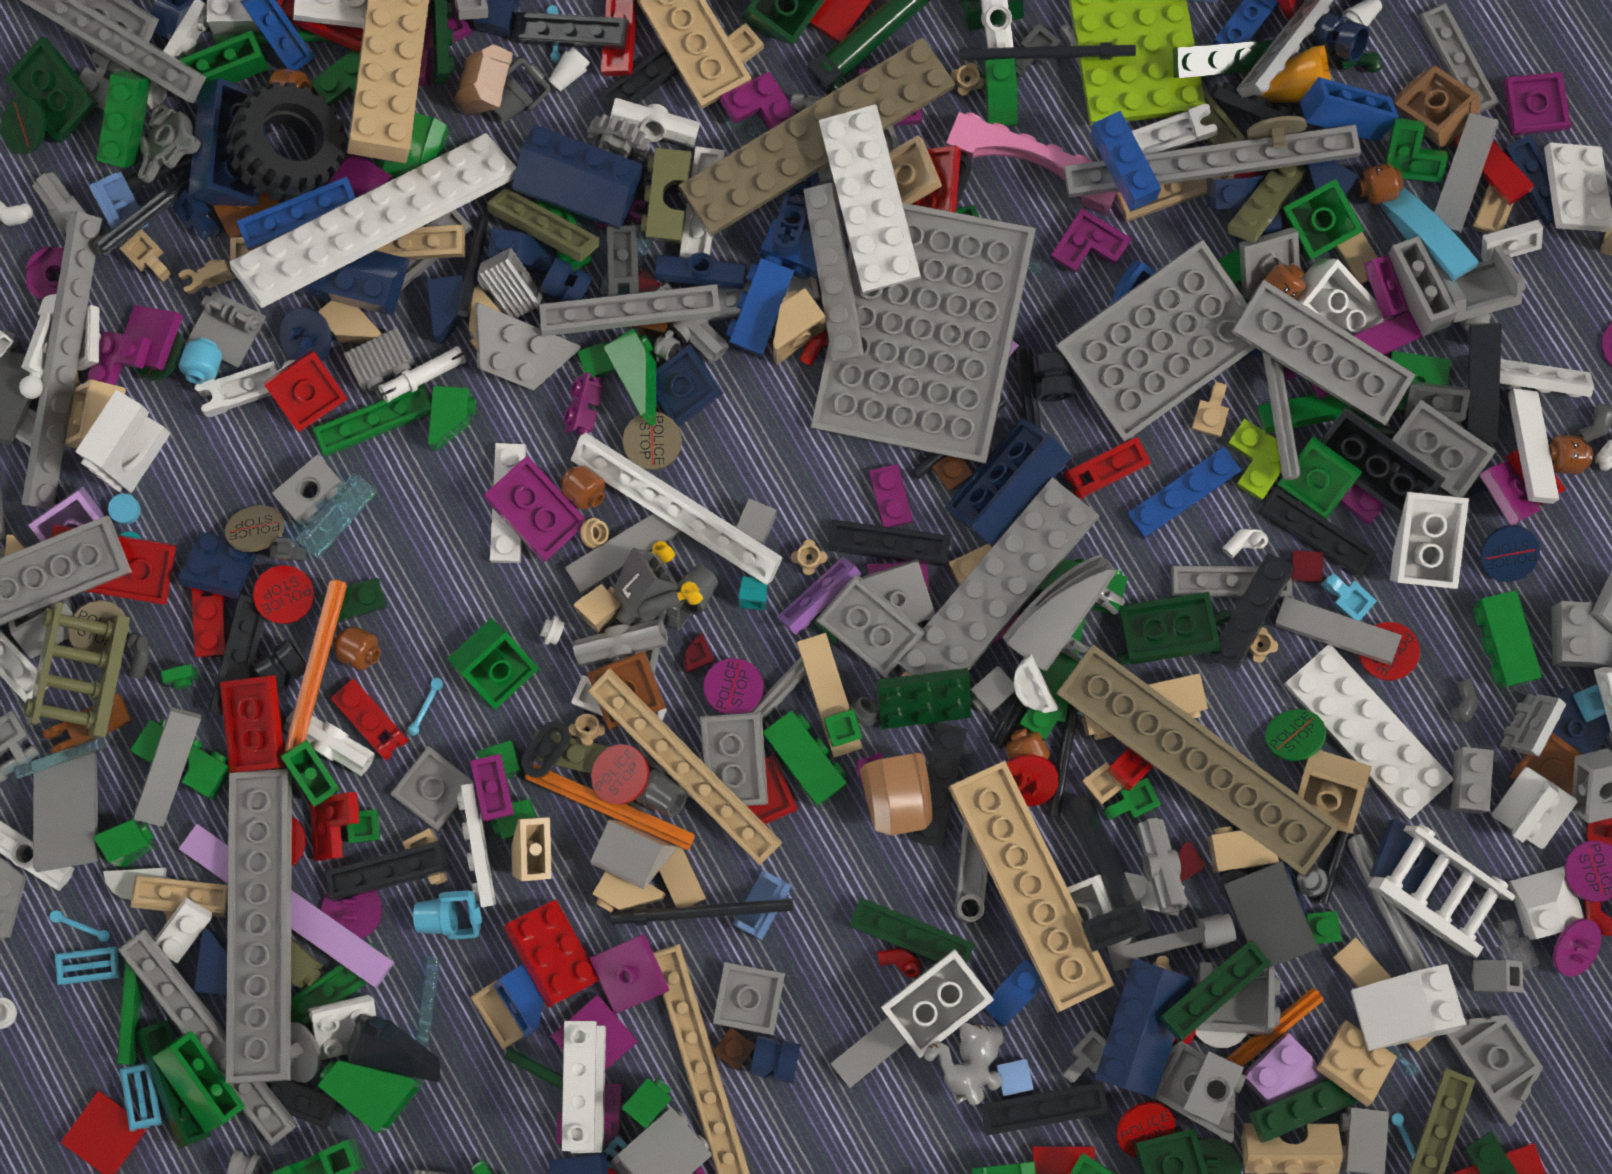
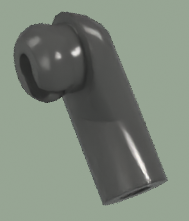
M1599 404L1594 408V416L1596 417L1594 423L1578 430L1577 435L1579 437H1583L1587 442H1590L1608 433L1612 424V408L1606 404Z

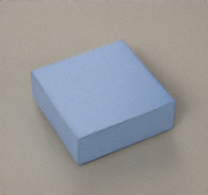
M1027 1059L996 1065L997 1072L1001 1074L1003 1081L1000 1086L1002 1096L1034 1090Z

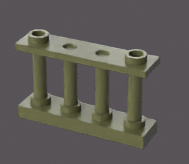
M56 602L51 604V609L46 608L43 616L42 625L47 628L32 699L27 698L23 716L28 717L27 725H37L39 717H46L85 725V728L89 729L88 737L105 738L130 617L117 615L112 617V620L107 621V623L96 622L61 614L63 603ZM58 626L103 635V638L107 639L105 651L96 653L55 644ZM52 656L97 665V668L101 669L99 681L95 680L94 683L49 674ZM46 686L91 695V698L95 699L93 711L89 710L88 713L42 704Z

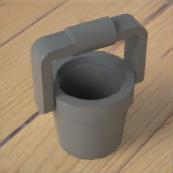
M516 57L509 65L500 108L492 111L507 123L525 107L528 111L533 110L551 90L550 85L543 79L545 75L534 63L529 64L524 58ZM519 64L525 68L524 71L536 83L543 87L533 99L509 76Z
M694 566L679 582H676L679 586L676 593L680 592L685 582L691 581L698 586L699 592L703 596L699 604L691 605L684 599L680 601V605L668 609V626L676 631L683 627L692 614H702L718 585L716 576L703 566Z
M645 757L647 763L657 770L649 773L647 785L642 794L637 797V801L634 800L628 804L646 814L651 808L669 817L676 816L686 803L687 792L669 779L667 772L659 763Z

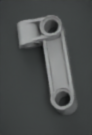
M963 819L954 914L961 922L972 923L980 919L985 910L984 902L988 869ZM965 900L975 903L977 912L974 917H967L963 914L961 906Z
M1229 913L1213 915L1195 920L1197 928L1134 942L1132 937L1110 945L1107 949L1113 972L1131 968L1134 958L1138 959L1201 943L1202 949L1206 950L1236 941L1232 918Z

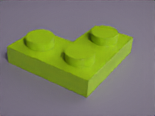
M1244 419L1227 445L1252 461L1236 486L1262 501L1282 471L1277 439L1268 433L1265 434V431Z

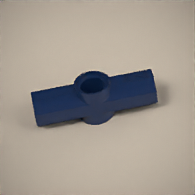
M703 252L695 253L689 258L658 255L655 280L685 283L689 287L717 284V287L743 290L746 281L747 264L714 261L712 256Z

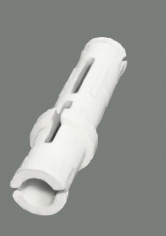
M455 346L453 349L410 371L408 369L402 371L401 376L379 385V391L383 393L393 389V391L382 396L389 403L408 391L414 392L418 390V386L466 363L465 356H459L452 360L454 356L462 353L461 349Z

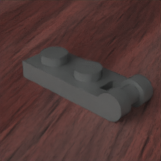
M609 226L607 227L609 296L626 295L619 294L618 287L629 286L630 294L639 293L637 226H621L620 230Z

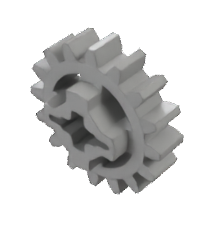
M605 114L602 117L595 116L587 130V138L593 141V146L635 162L636 160L642 162L651 147L649 145L650 139L645 138L646 133L639 131L637 125L629 124L626 119L621 120L614 115L611 118Z

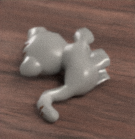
M964 1023L960 1027V1056L964 1061L963 1064H953L949 1047L939 1041L929 1045L923 1055L927 1061H933L937 1054H939L940 1065L944 1072V1083L953 1094L956 1105L967 1099L970 1105H976L985 1097L981 1088L983 1085L988 1084L989 1089L993 1091L998 1089L1003 1083L1001 1074L996 1071L989 1072L988 1066L998 1056L999 1047L1003 1043V1032L1000 1027Z

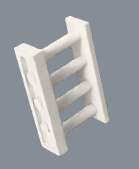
M1419 824V826L1406 825L1403 831L1413 837L1414 840L1392 875H1387L1386 878L1373 877L1368 887L1463 955L1477 958L1484 947L1475 941L1477 938L1475 933L1497 898L1513 901L1516 895L1507 890L1508 884L1495 876L1490 878L1435 839V832L1422 824ZM1425 846L1437 854L1438 858L1416 893L1409 895L1402 890V881ZM1448 864H1451L1463 874L1440 911L1436 910L1433 912L1426 907L1428 903L1426 899ZM1475 881L1487 891L1465 927L1457 929L1450 924L1452 921L1450 917L1471 883Z
M564 1021L562 1151H571V1153H604L606 1026H597V1021Z

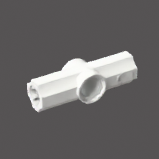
M981 0V21L985 27L987 48L1014 47L1011 31L1012 15L1008 9L1007 0ZM994 10H999L1003 15V21L999 26L995 27L990 21V15Z
M615 98L610 116L611 118L614 115L621 120L626 119L629 124L637 125L639 131L646 133L645 138L650 139V142L664 139L691 148L695 144L700 122L670 114L660 104H651L646 107Z
M294 711L290 713L283 727L287 732L289 731ZM312 716L306 739L314 751L330 761L335 760L362 776L372 764L375 754L360 743L348 738L349 735L329 722L323 723Z
M0 820V853L10 859L16 866L24 868L60 891L72 877L75 868L70 866L36 872L33 868V858L27 863L22 858L23 851L26 848L31 847L33 849V841Z

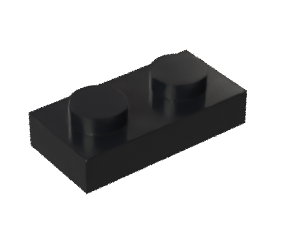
M1141 901L1081 922L1092 952L1152 930Z

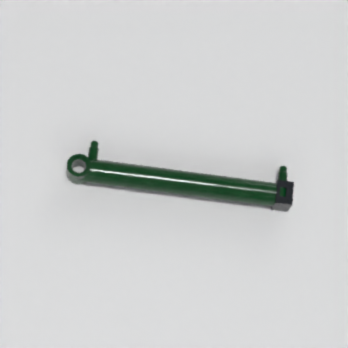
M887 0L826 54L822 52L808 64L807 75L826 95L845 85L842 82V78L931 0Z

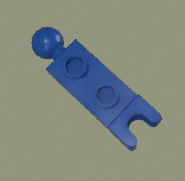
M1243 0L1216 36L1213 44L1251 41L1267 18L1279 4L1278 1Z

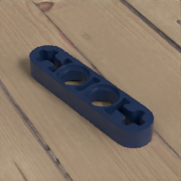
M818 172L808 177L805 184L800 182L785 192L772 241L774 253L781 257H790L797 253L808 218L805 200L796 202L791 197L796 194L804 196V189L817 186ZM789 216H795L800 221L790 224L784 219ZM785 233L790 235V241L787 244H783Z

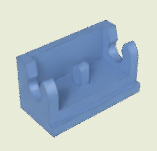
M122 172L114 173L89 185L111 228L139 207Z
M762 871L745 902L785 899L792 885L766 871ZM778 912L737 915L732 925L762 941Z

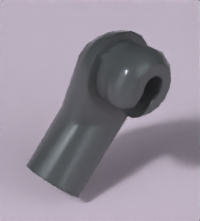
M131 634L127 641V647L135 651L129 676L144 679L149 661V640L143 634L140 636Z
M1472 679L1457 683L1462 700L1458 707L1451 709V717L1456 723L1471 720L1478 707V698Z

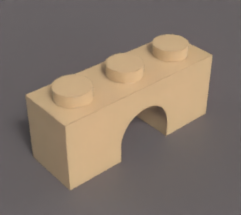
M1244 1123L1241 1148L1245 1173L1339 1174L1343 1151L1338 1124H1307L1303 1142L1300 1144H1289L1280 1137L1260 1143L1253 1124Z

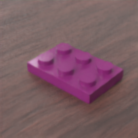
M528 455L482 496L543 563L574 536L586 520Z

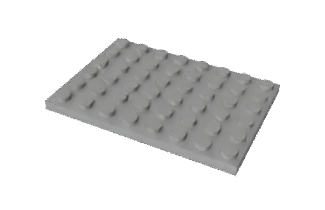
M902 203L921 278L864 294L851 245H849L847 258L864 357L835 363L832 361L830 343L828 344L811 428L987 464L1036 228Z

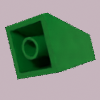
M338 1060L335 1063L330 1062L321 1072L319 1077L323 1080L319 1083L318 1087L375 1133H381L388 1130L425 1081L416 1077L349 1063L348 1060Z

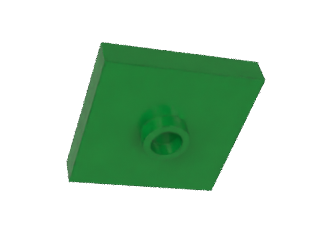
M1398 351L1390 353L1391 360L1415 374L1413 382L1448 385L1451 359ZM1407 390L1394 412L1403 413Z
M1312 437L1298 456L1300 476L1293 480H1284L1282 477L1277 485L1314 512L1327 519L1361 475L1362 471Z

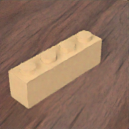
M1200 673L1149 684L1150 687L1192 718L1201 717L1200 711L1208 709ZM1082 714L1081 717L1086 736L1094 735L1095 740L1112 737L1111 734Z

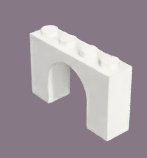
M116 390L75 452L83 458L81 464L97 475L106 485L118 492L124 488L132 493L171 433L164 426L147 417L149 411L143 405Z

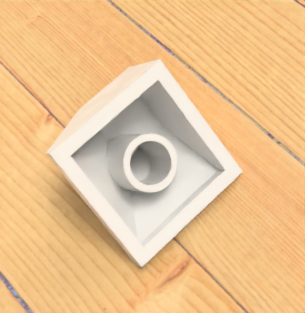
M1564 867L1508 881L1511 892L1516 895L1514 902L1526 941L1561 933L1573 921L1584 918L1578 896L1571 891L1565 880Z

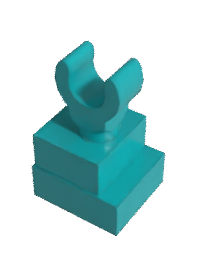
M749 575V577L742 576L739 608L766 611L768 585L752 575Z

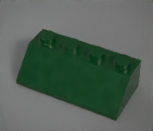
M753 0L741 19L764 36L793 46L825 0Z

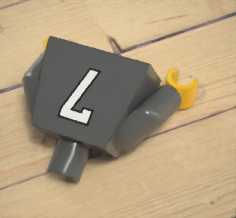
M664 541L655 542L651 552L633 547L627 561L623 565L622 572L614 587V593L622 604L616 618L625 625H632L636 617L653 620L660 612L680 605V601L684 599L691 605L699 604L703 599L699 592L700 589L691 581L685 582L680 592L676 593L679 586L664 565V563L670 562L675 557V552Z

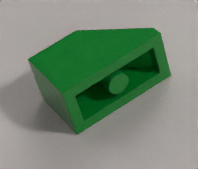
M1015 58L985 60L983 79L987 123L992 125L993 123H999L1006 127L1017 126Z
M433 386L428 445L432 451H439L470 425L471 415H476L477 399L472 397L469 388Z
M307 739L281 755V758L314 807L340 791Z
M133 819L93 837L110 864L124 868L156 848L152 842L155 836L145 822L141 824Z
M658 1077L655 1081L647 1078L624 1104L622 1109L646 1129L673 1099L668 1094L671 1088Z

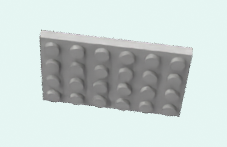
M1204 240L1195 243L1055 344L1123 442H1126L1255 349L1254 346L1231 333L1247 303Z

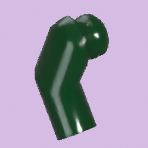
M1365 50L1360 59L1355 62L1341 57L1337 58L1338 66L1342 71L1359 64L1366 65V70L1370 73H1376L1382 69L1381 56L1376 52Z

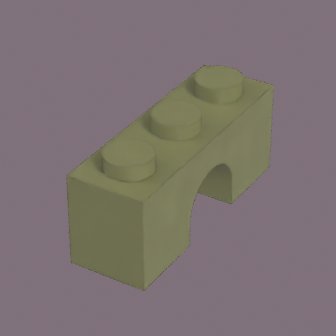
M655 148V155H649L647 173H652L651 185L646 184L644 202L649 203L648 214L642 215L641 232H646L647 240L682 243L685 212L669 208L664 203L663 197L665 191L670 186L688 181L692 158L690 151Z

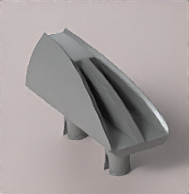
M1099 555L1076 565L1050 584L1017 618L1003 638L1011 648L1026 658L1032 654L1037 666L1042 670H1048L1060 651L1078 663L1081 657L1074 650L1085 653L1089 647L1071 636L1096 602L1112 614H1117L1118 611L1109 602L1110 600L1122 606L1124 605L1125 599L1106 587L1116 574V569L1107 559Z

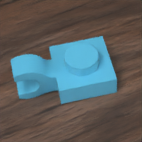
M1334 573L1328 576L1321 584L1326 591L1338 597L1333 605L1346 617L1358 621L1377 602L1356 581L1351 582L1347 586Z

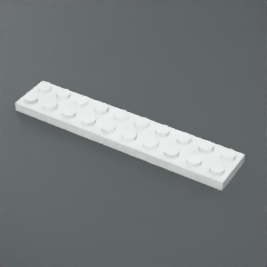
M485 133L230 261L231 270L258 305L263 308L514 180L517 167L489 135Z

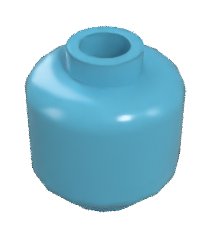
M197 338L186 343L179 362V369L186 376V379L194 384H203L205 381L215 379L222 360L221 351L215 342L206 338Z

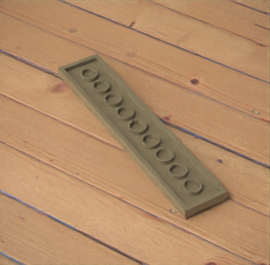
M922 37L691 177L688 181L681 183L678 189L710 237L830 165L819 120L876 104L883 131L951 91L956 84Z
M1091 644L1056 692V695L1239 830L1244 831L1272 851L1281 861L1285 862L1302 876L1306 875L1340 827L1093 644Z

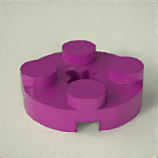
M44 247L34 253L27 263L26 285L29 291L41 302L46 296L57 294L59 281L50 282L49 280L52 278L50 272L52 270L57 272L61 270L64 247Z

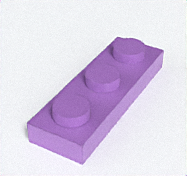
M840 558L777 616V619L796 635L800 630L805 629L811 620L830 604L855 574L860 576V571L845 558Z

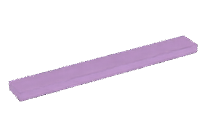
M196 824L179 850L228 883V845L199 824ZM291 890V929L377 988L395 962Z

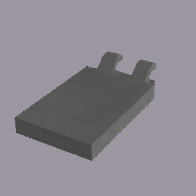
M4 330L3 333L14 342L0 358V443L11 446L33 399L25 398L19 389L21 380L30 375V372L21 368L26 355L15 352L19 343L17 340H14L16 335Z

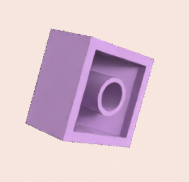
M82 486L34 519L28 526L40 542L51 538L54 524L79 527L104 515Z
M1290 1033L1282 1034L1242 1073L1246 1076L1245 1083L1266 1105L1327 1080L1326 1076L1316 1070L1318 1065L1312 1056Z

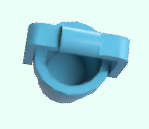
M472 891L442 892L439 894L438 899L416 902L413 909V921L417 933L443 934L448 939L476 938L480 933L482 917L479 904L476 903L475 895ZM467 900V910L472 928L457 929L458 910L456 901Z

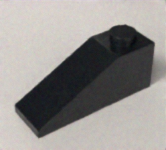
M360 1014L348 1042L349 1063L439 1083L441 1078L439 1057L393 1022L378 1016Z

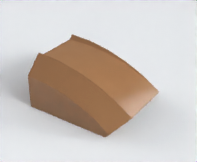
M492 44L466 58L455 96V103L463 115L470 116L500 108L503 89L513 56L512 52Z
M1435 65L1417 75L1395 96L1393 101L1396 109L1407 120L1424 121L1425 129L1423 135L1439 147L1449 146L1450 142L1464 130L1469 113L1477 115L1480 110L1479 94Z
M923 753L878 759L866 763L859 769L875 831L892 836L925 830L932 822V803Z

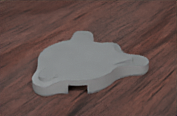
M163 104L153 110L148 123L152 129L147 139L142 136L140 141L143 163L138 176L145 183L153 181L163 165L173 168L183 155L193 154L201 146L200 140L193 136V125L189 117L181 111L175 112Z

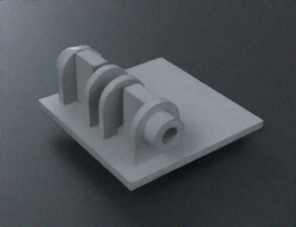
M214 291L211 297L206 295L203 298L201 305L205 308L186 343L197 338L209 339L217 344L223 361L239 368L266 316Z

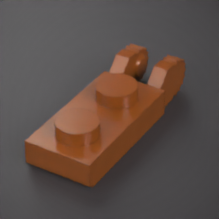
M119 693L114 695L107 734L133 722ZM94 705L81 712L88 713L89 710L93 711ZM66 721L56 724L42 733L46 740L53 739L68 731L71 739L59 743L50 749L54 757L74 748L79 749L98 739L88 737L89 729H86L85 725Z

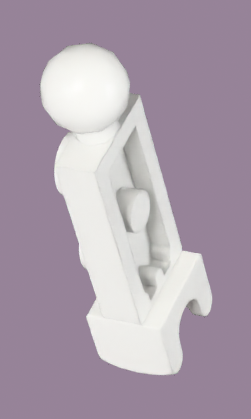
M1203 104L1189 109L1187 112L1133 130L1132 133L1143 154L1146 155L1167 152L1196 141L1216 136L1218 130L1215 124L1204 126L1200 123L1202 118L1211 113L1209 104Z
M56 294L48 295L42 301L38 312L40 318L21 368L30 372V375L23 378L19 385L20 392L25 398L35 399L43 391L41 380L43 378Z
M288 360L287 362H285L282 366V369L291 364L292 362H294L295 360ZM271 361L217 380L212 379L203 382V384H197L195 390L202 397L212 395V400L201 407L203 414L207 417H212L227 412L228 409L271 396L263 382L282 369L277 370L275 362Z

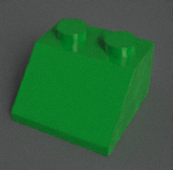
M1337 179L1332 180L1280 210L1287 227H1293L1298 231L1299 249L1306 262L1364 231Z
M492 618L447 658L494 710L539 670L527 654Z

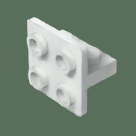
M1526 766L1495 807L1492 817L1512 829L1513 836L1524 843L1527 839L1543 849L1577 804V799Z
M366 995L308 1008L309 1019L315 1040L319 1045L321 1060L348 1054V1042L360 1014L376 1016L373 997Z

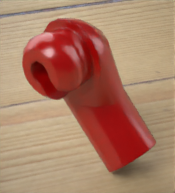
M824 330L809 339L799 357L802 362L811 366L820 350L824 346L828 348V331Z
M1585 900L1586 919L1592 920L1598 925L1601 935L1612 936V918L1601 911V902Z
M895 948L877 951L879 966L895 964L906 977L914 978L919 975L921 964L918 958L909 950Z

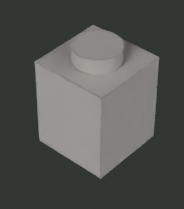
M749 498L736 528L764 545L776 519L777 510Z
M997 666L970 690V695L972 696L971 703L980 713L985 711L990 715L1015 693L1014 683Z
M1473 960L1471 977L1474 984V992L1523 993V961Z

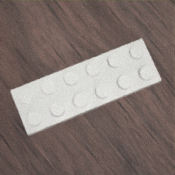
M874 104L819 120L863 293L921 278L877 105Z
M1328 644L1283 684L1306 710L1320 717L1324 722L1326 732L1352 760L1372 766L1369 778L1406 820H1410L1454 780L1332 645Z

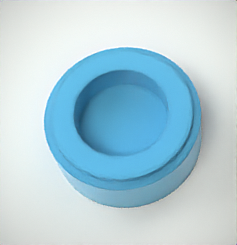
M125 493L113 497L108 506L110 517L122 525L135 522L141 511L139 502L133 496Z

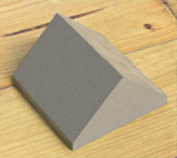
M608 820L591 859V864L645 889L675 852L676 846L621 821Z

